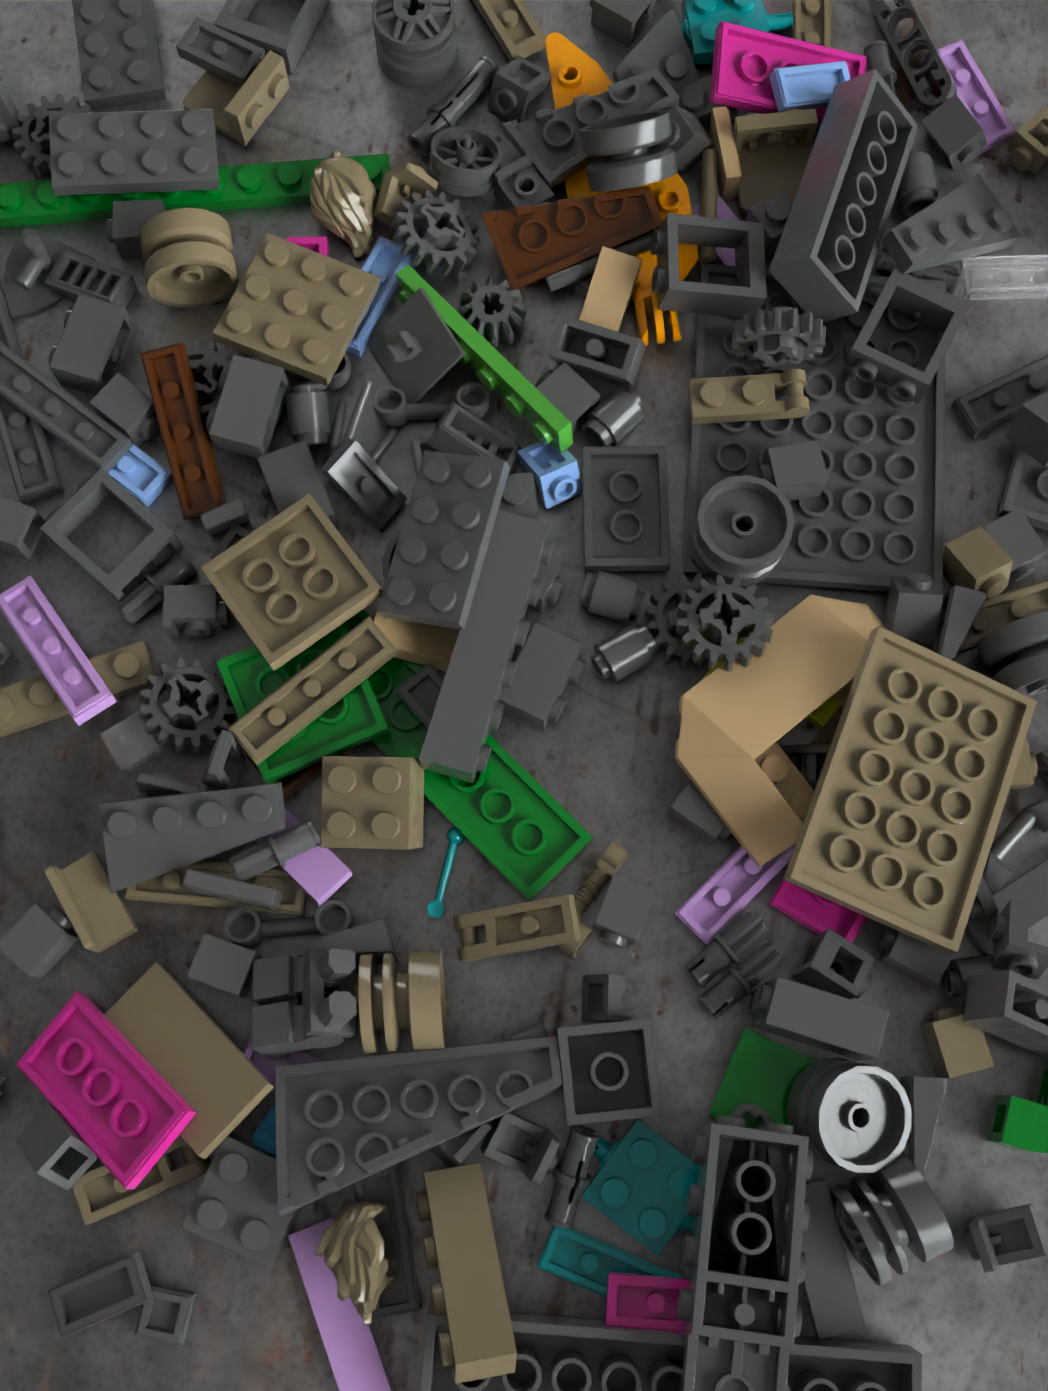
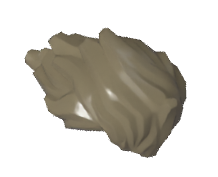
M333 150L329 157L322 160L319 166L314 169L313 177L310 180V213L319 225L324 226L349 244L354 258H360L363 253L369 255L373 249L370 242L373 241L375 221L373 213L378 199L375 185L369 179L366 169L361 164L351 158H345L339 150Z
M345 1199L341 1203L342 1208L331 1225L325 1229L315 1256H323L325 1265L333 1273L337 1283V1297L344 1301L350 1296L358 1314H361L364 1324L368 1325L372 1324V1311L376 1309L382 1291L387 1286L392 1285L397 1279L388 1265V1260L384 1259V1240L374 1222L378 1214L388 1209L386 1205L380 1202H355Z

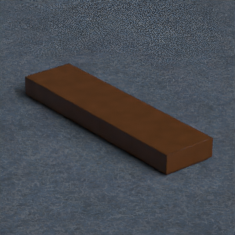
M176 343L143 352L140 355L183 519L190 520L226 504L209 435L206 430L186 347L183 343Z

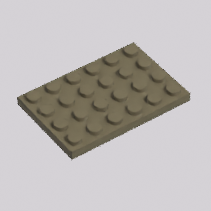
M878 626L871 630L783 880L948 954L958 953L1037 700L885 628Z

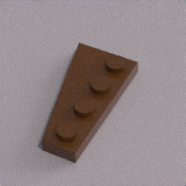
M649 185L599 193L594 196L576 199L569 198L552 203L534 206L527 205L516 207L515 209L481 213L512 290H520L545 279L548 275L598 255L601 252L602 246L612 249L655 229H659L663 223Z

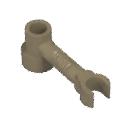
M614 841L606 849L596 864L595 869L589 875L587 881L584 882L585 884L577 891V895H574L581 941L558 945V949L571 959H574L579 954L594 931L580 920L581 916L587 910L589 904L592 903V900L595 899L594 897L597 896V893L613 877L614 873L619 870L628 857L626 855L628 851Z

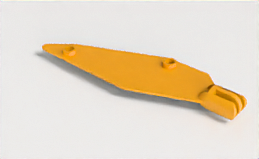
M553 32L547 35L546 52L549 73L552 74L550 80L555 110L573 104V98L588 93L589 96H595L608 91V86L613 83L595 60L562 34ZM586 167L565 180L568 199L611 192L590 191ZM678 173L669 178L643 185H649L663 221L667 213L692 215L688 186ZM678 243L679 280L685 281L699 260L698 246ZM651 250L636 256L643 259L631 295L635 305L639 338L645 346L649 345L646 315H651L655 343H665L663 313L667 312L672 342L680 341L681 333L677 311L658 310L657 293L652 292L651 286L653 271L657 267V255H652Z

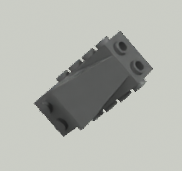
M716 1116V1123H709L703 1126L702 1134L695 1133L692 1164H699L697 1185L690 1184L687 1197V1215H694L692 1236L685 1235L681 1276L688 1278L687 1289L680 1288L677 1301V1320L684 1321L683 1331L686 1332L680 1391H787L790 1349H794L795 1337H799L802 1326L801 1305H797L798 1285L803 1283L806 1270L805 1253L801 1252L802 1231L807 1230L810 1214L809 1202L805 1200L806 1180H810L813 1169V1152L808 1150L809 1137L794 1135L793 1126L764 1123V1130L745 1128L744 1119Z

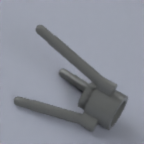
M367 379L363 383L342 443H339L346 402L342 399L338 401L328 450L322 466L347 438L354 439L372 386L371 380ZM391 428L371 451L369 456L374 461L387 448L397 434V430Z

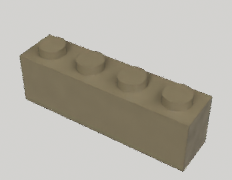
M476 1163L424 1172V1191L416 1192L419 1221L429 1222L431 1236L423 1238L427 1268L436 1267L438 1284L431 1285L434 1315H444L447 1333L439 1334L443 1367L452 1365L455 1384L515 1373L517 1350L481 1165Z

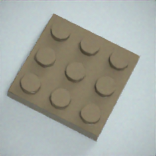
M267 233L212 334L218 343L328 386L380 288V278Z
M310 493L200 567L274 671L379 599L383 592L379 584Z

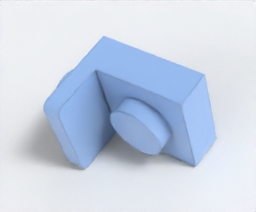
M539 441L517 451L519 463L527 473L533 472L534 481L539 486L541 500L546 508H551L581 494L582 485L578 462L567 449L560 454L550 443L544 445Z

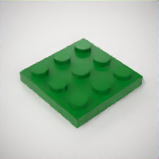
M345 622L275 671L268 664L256 645L216 661L238 718L243 717L346 635L349 631ZM365 679L262 763L257 765L263 781L266 784L272 783L321 762L322 756L337 755L390 732L369 679Z

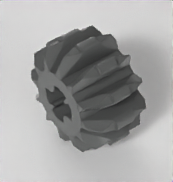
M489 276L486 286L482 287L473 281L471 293H462L460 297L461 307H459L457 312L490 342L495 349L498 347V341L502 340L511 346L512 342H514V334H522L524 330L523 320L527 317V306L525 303H522V294L519 289L510 290V284L507 279L497 286L494 285V281Z

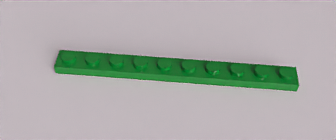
M375 154L345 157L357 161L366 169L369 179L375 185L378 197L385 172L390 171L389 155ZM326 158L218 166L220 190L55 196L51 179L0 183V228L107 220V218H112L113 201L162 199L166 211L180 208L223 211L311 204L310 180L313 177L314 169Z

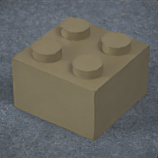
M322 756L320 848L398 850L423 848L424 769L421 768L419 758Z

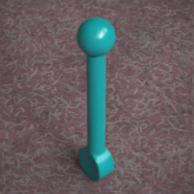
M455 827L450 828L447 832L449 844L434 900L427 906V912L433 918H440L445 912V906L442 902L457 845L464 838Z

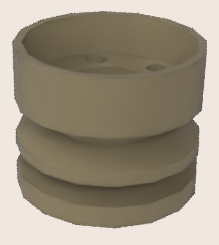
M441 950L410 952L406 973L399 974L393 954L384 953L382 975L377 973L374 954H362L359 961V973L354 986V997L356 998L357 1012L355 1021L361 1035L364 1053L378 1052L380 1031H385L388 1052L397 1051L400 1030L409 1029L414 1050L446 1048L445 986Z

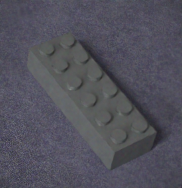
M876 69L834 87L769 272L806 313H813V319L821 318L823 323L857 313L918 129L917 123Z

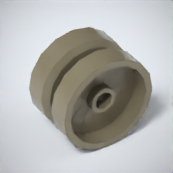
M198 208L167 210L151 217L142 226L139 237L142 256L146 262L144 274L146 288L152 298L162 304L173 307L197 308L225 300L235 292L239 280L236 262L232 254L234 247L231 229L228 221L219 214Z

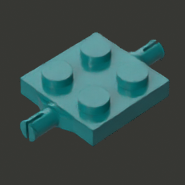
M682 0L684 18L683 22L679 23L687 46L691 51L694 65L713 63L715 29L720 21L769 32L772 30L792 29L793 16L791 11L769 14L763 6L762 0Z
M636 1118L626 1134L613 1142L612 1145L599 1137L596 1143L598 1147L595 1146L593 1155L600 1161L596 1174L590 1181L589 1187L582 1192V1197L657 1257L672 1236L683 1230L684 1227L693 1233L694 1215H687V1197L690 1184L697 1185L699 1165L692 1164V1160L639 1118Z

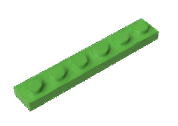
M409 264L396 273L400 292L397 295L402 305L419 288H423L465 352V355L459 362L463 365L469 363L476 370L477 377L485 388L489 391L495 389L503 397L506 407L515 417L520 418L523 416L531 424L534 435L544 445L550 443L560 454L573 444L571 422Z

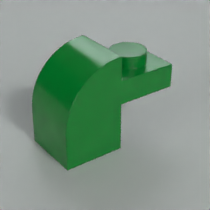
M1043 1061L1035 1102L1012 1095L997 1096L988 1138L989 1142L1020 1151L1048 1153V1061Z

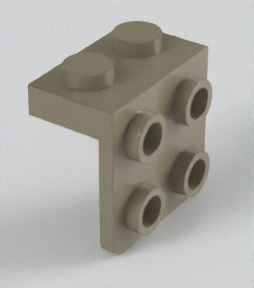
M270 50L242 87L206 70L184 98V109H214L216 129L246 146L290 89L284 59Z
M794 108L784 112L767 114L749 113L744 116L735 117L733 134L742 173L737 194L742 213L747 214L749 207L782 189L794 202L812 152L811 144L818 125L816 109L800 110Z

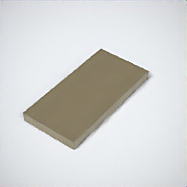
M158 962L104 1014L197 1112L180 1135L193 1151L203 1159H206L274 1088L176 979Z

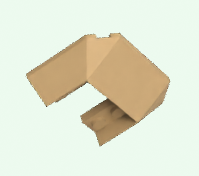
M809 595L769 627L773 630L769 643H764L765 649L761 657L751 653L752 658L749 666L744 667L739 660L734 661L732 671L728 672L724 667V663H722L680 696L678 715H681L679 739L676 741L675 760L758 867L796 844L814 794L812 787L776 741L832 695L835 696L844 708L871 630L878 626L886 629L867 604Z

